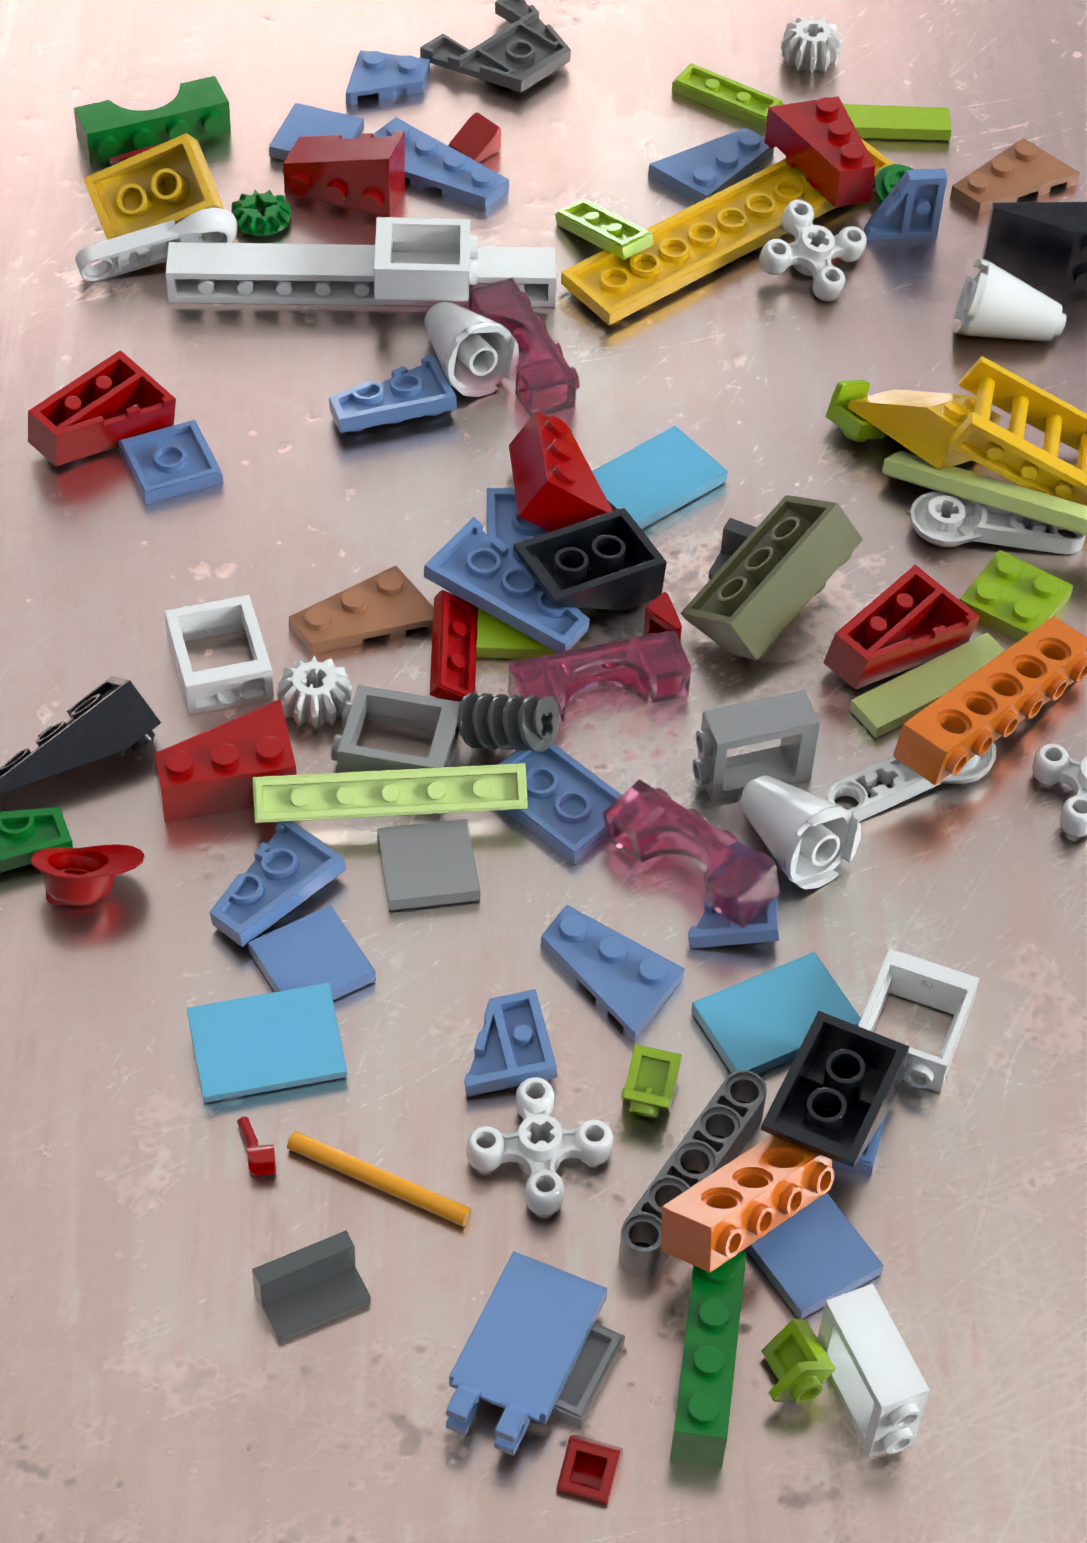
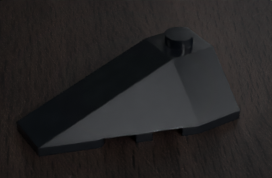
M111 676L66 711L71 717L68 722L61 721L42 731L35 741L38 747L31 752L29 748H26L15 754L0 767V794L114 755L130 747L133 750H137L153 739L155 733L152 730L160 725L161 721L130 680Z

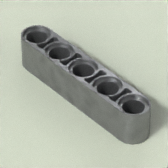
M739 1070L731 1073L724 1080L625 1219L621 1228L619 1262L622 1268L630 1275L636 1277L651 1276L662 1267L669 1257V1254L661 1251L662 1208L660 1207L737 1158L760 1126L767 1089L764 1080L758 1074L748 1070ZM737 1100H743V1101H746V1102H749V1103L743 1104V1103L737 1102ZM711 1135H721V1136H724L725 1138H724V1139H718V1138L712 1137ZM696 1170L701 1172V1174H691L686 1171ZM645 1242L650 1244L651 1246L648 1248H641L634 1245V1243Z

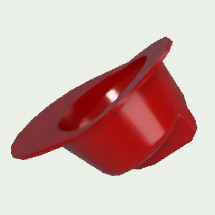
M122 844L82 848L53 847L34 853L31 863L35 869L43 873L48 903L52 905L88 906L102 900L110 892L115 876L137 868L143 863L145 855L141 849Z

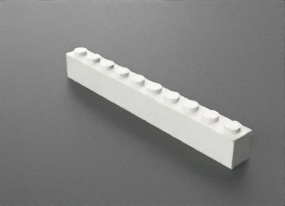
M169 242L166 265L168 303L434 306L442 301L374 299L375 245ZM478 246L477 259H470V261H477V285H469V301H449L459 306L555 308L557 280L556 247ZM392 251V263L460 264V253Z

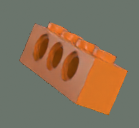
M769 1136L662 1206L661 1251L705 1271L712 1272L831 1190L834 1180L832 1159L776 1136Z

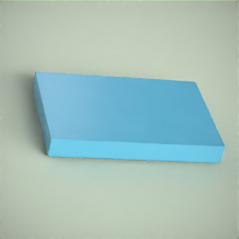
M675 425L592 471L612 511L625 508L641 529L726 482L728 470Z
M815 952L692 1002L691 1009L692 1014L731 1073L739 1070H748L761 1074L795 1059L818 1011L857 1026L861 1019Z
M329 983L187 1007L203 1103L347 1077V1067Z

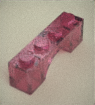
M513 278L470 289L469 310L505 326L516 339L519 345V352L526 357L516 365L515 394L530 418L536 410L544 415H549L575 407L576 390L580 387L578 373L573 366L569 367L564 359L560 344L557 341H553L547 333L543 318L537 316L531 308L527 293L520 291Z
M676 630L651 633L646 636L611 641L601 645L567 650L562 653L527 658L509 663L508 693L510 697L513 695H522L524 698L532 695L538 696L539 699L544 696L552 697L557 702L559 708L560 723L565 720L566 710L570 702L580 693L596 687L609 686L628 690L640 697L646 704L688 696L691 665Z
M639 779L602 813L609 842L641 863L667 854L686 855L703 863L707 867L703 880L709 907L742 928L751 922L780 894L777 868L768 855L761 851L755 852L743 845L733 833L716 828L708 823L695 809L688 810L673 801L671 796L661 788L654 789Z

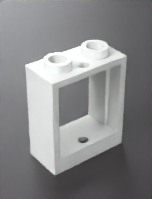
M377 217L374 299L469 301V285H477V261H470V259H477L478 235H470V219ZM392 251L460 253V264L392 263Z
M250 595L164 611L167 640L188 716L274 699L272 667ZM245 630L253 661L196 672L192 671L184 641Z
M889 948L858 1026L874 1032L889 993L953 1014L954 1017L939 1057L909 1047L903 1078L904 1081L914 1087L928 1088L940 1093L973 1006L980 978Z
M873 1284L826 1300L817 1339L836 1368L828 1378L869 1456L885 1450L888 1454H893L906 1449L917 1437L930 1392L914 1359Z

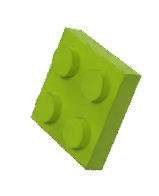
M999 550L959 600L980 616L979 622L1019 641L1051 617L1057 615L1071 597L1073 585Z

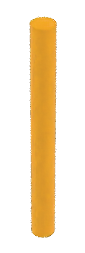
M294 1131L288 1140L287 1149L464 1227L470 1218L472 1208L300 1132Z

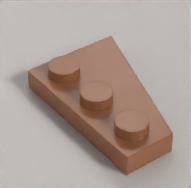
M1022 138L952 185L950 197L980 215L990 212L992 203L1017 202L1018 197L1033 192L1037 196L1049 193L1050 187L1062 183L1066 188L1078 184L1080 172L1042 150L1034 143Z
M395 565L289 616V629L311 655L359 646L363 644L365 638L388 634L390 639L406 636V630L426 627L428 632L432 631L434 607Z

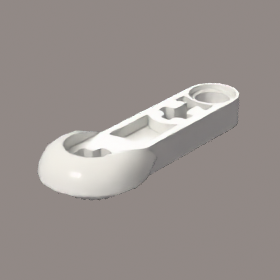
M202 209L190 214L177 224L172 220L86 246L77 253L75 261L84 280L88 282L105 280L167 261L169 242L232 243L237 234V220L233 213L226 209ZM103 260L96 265L87 266L94 261Z
M930 492L921 495L913 502L910 510L912 527L916 533L926 542L939 547H955L975 541L1058 554H1075L1082 549L1086 535L1073 532L1077 538L1068 539L1057 532L1063 528L977 502L975 504L967 499L943 492Z
M993 742L984 755L980 757L975 755L967 761L964 768L957 775L953 776L950 774L936 785H933L891 756L835 782L827 792V800L835 803V800L841 796L855 798L859 804L848 810L860 822L942 783L967 784L981 779L989 773L996 760V746ZM877 782H882L881 785L876 786ZM892 784V788H887L886 785Z

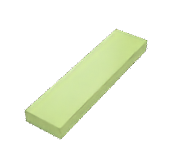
M987 632L852 699L849 710L877 738L903 725L907 720L1005 650Z

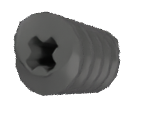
M470 692L463 697L459 705L458 726L460 735L471 748L485 747L486 749L500 748L501 750L515 749L518 751L531 750L543 752L549 749L557 735L559 708L557 702L549 696L539 699L538 696L532 695L526 698L522 695H513L509 698L505 694H498L494 697L488 693H483L479 696L477 693Z

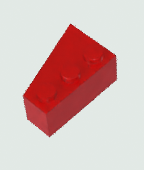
M839 96L768 107L764 143L771 149L777 147L786 156L785 162L791 168L798 166L807 175L806 181L834 207L871 201L876 166Z
M405 131L394 132L390 137H374L373 133H362L360 138L342 139L341 135L299 137L283 163L284 193L373 215L391 217L405 192Z
M119 350L28 410V443L54 466H59L118 447L119 440L174 426L176 398Z
M536 410L509 444L518 516L551 532L612 512L570 428L558 417H548Z
M914 564L835 633L823 663L856 690L933 660L969 642L980 616Z
M281 699L154 753L157 786L164 822L253 808V777L297 775Z

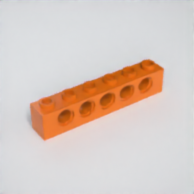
M1051 617L903 723L893 757L933 785L938 784L950 774L953 776L957 775L964 768L967 761L975 755L979 757L984 755L995 740L1001 736L1004 738L1008 737L1018 723L1026 717L1032 719L1050 699L1056 701L1074 681L1080 683L1087 676V637L1057 617Z

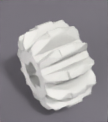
M812 16L807 20L797 18L795 23H788L784 31V37L781 40L782 56L786 58V65L796 66L797 71L808 70L811 74L814 70L826 72L827 67L835 66L842 45L841 33L837 31L835 24H826L825 18L816 20Z
M313 655L308 663L296 659L293 668L283 669L281 681L277 687V698L281 699L285 718H294L297 727L307 722L311 723L316 731L320 723L325 722L334 726L336 717H342L346 701H350L352 698V685H350V680H348L345 667H335L332 658L323 663L318 662Z

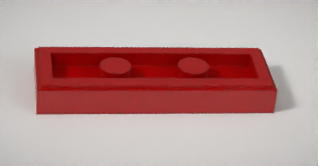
M443 589L434 597L429 695L439 699L461 702L468 693H475L478 607Z

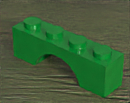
M215 76L180 83L176 97L168 104L156 109L130 110L116 105L111 100L74 107L77 138L90 164L162 144L185 133L195 139L231 131L229 101Z
M739 1252L712 1272L693 1265L670 1453L671 1461L722 1468L728 1436L747 1252Z

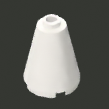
M978 258L974 262L972 267L979 270L975 278L967 276L954 316V318L961 320V325L953 326L955 333L964 336L1050 342L1054 335L1058 337L1061 335L1067 315L1062 313V305L988 260Z
M449 301L439 302L427 312L424 321L425 329L448 382L464 396L471 397L491 394L499 389L496 385L504 377L509 379L514 373L519 360V345L505 326Z
M766 775L751 780L742 791L740 799L741 810L788 879L799 887L814 889L831 882L839 875L834 869L841 861L845 859L847 862H850L854 857L861 840V825L848 809Z

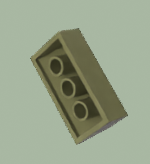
M785 495L683 609L681 615L730 654L758 660L772 648L773 642L782 631L796 621L800 611L811 598L824 589L826 581L833 573L851 558L852 552L863 539L838 503Z

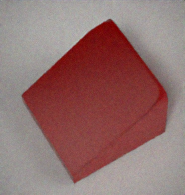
M476 112L450 141L449 147L479 163L501 150V129L479 112Z
M663 592L645 607L643 637L669 655L677 657L680 651L682 624L668 593Z
M571 1435L568 1440L556 1489L608 1504L623 1448L582 1436Z

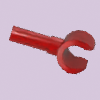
M248 1117L239 1118L237 1124L246 1143L250 1175L276 1174L274 1144L258 1146V1139Z

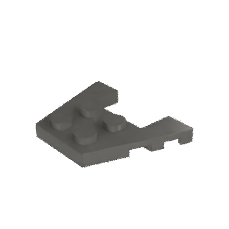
M525 0L495 1V14L512 24L472 49L464 47L444 33L420 47V58L430 59L431 64L518 92L526 90L570 62L571 49L550 24L545 25L540 20L539 11L535 6H529Z

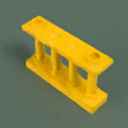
M981 356L959 380L958 386L976 395L974 412L950 436L949 448L1021 487L1087 506V413ZM992 404L1010 414L1008 430L989 420ZM1026 423L1044 432L1042 449L1024 439ZM1060 441L1078 451L1076 467L1058 458Z

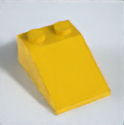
M187 133L83 178L107 240L172 220L177 224L190 214L202 209H225L199 142Z
M893 389L851 400L848 404V409L938 470L972 461L968 457L949 448V440L952 433L974 412L976 396ZM991 410L989 420L998 424L1001 415Z

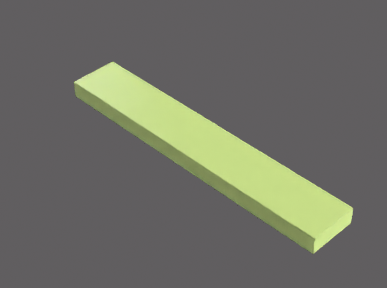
M899 451L884 459L882 469L884 475L1087 536V506L954 466L938 470L919 456L904 451Z
M525 763L253 777L255 823L528 809Z

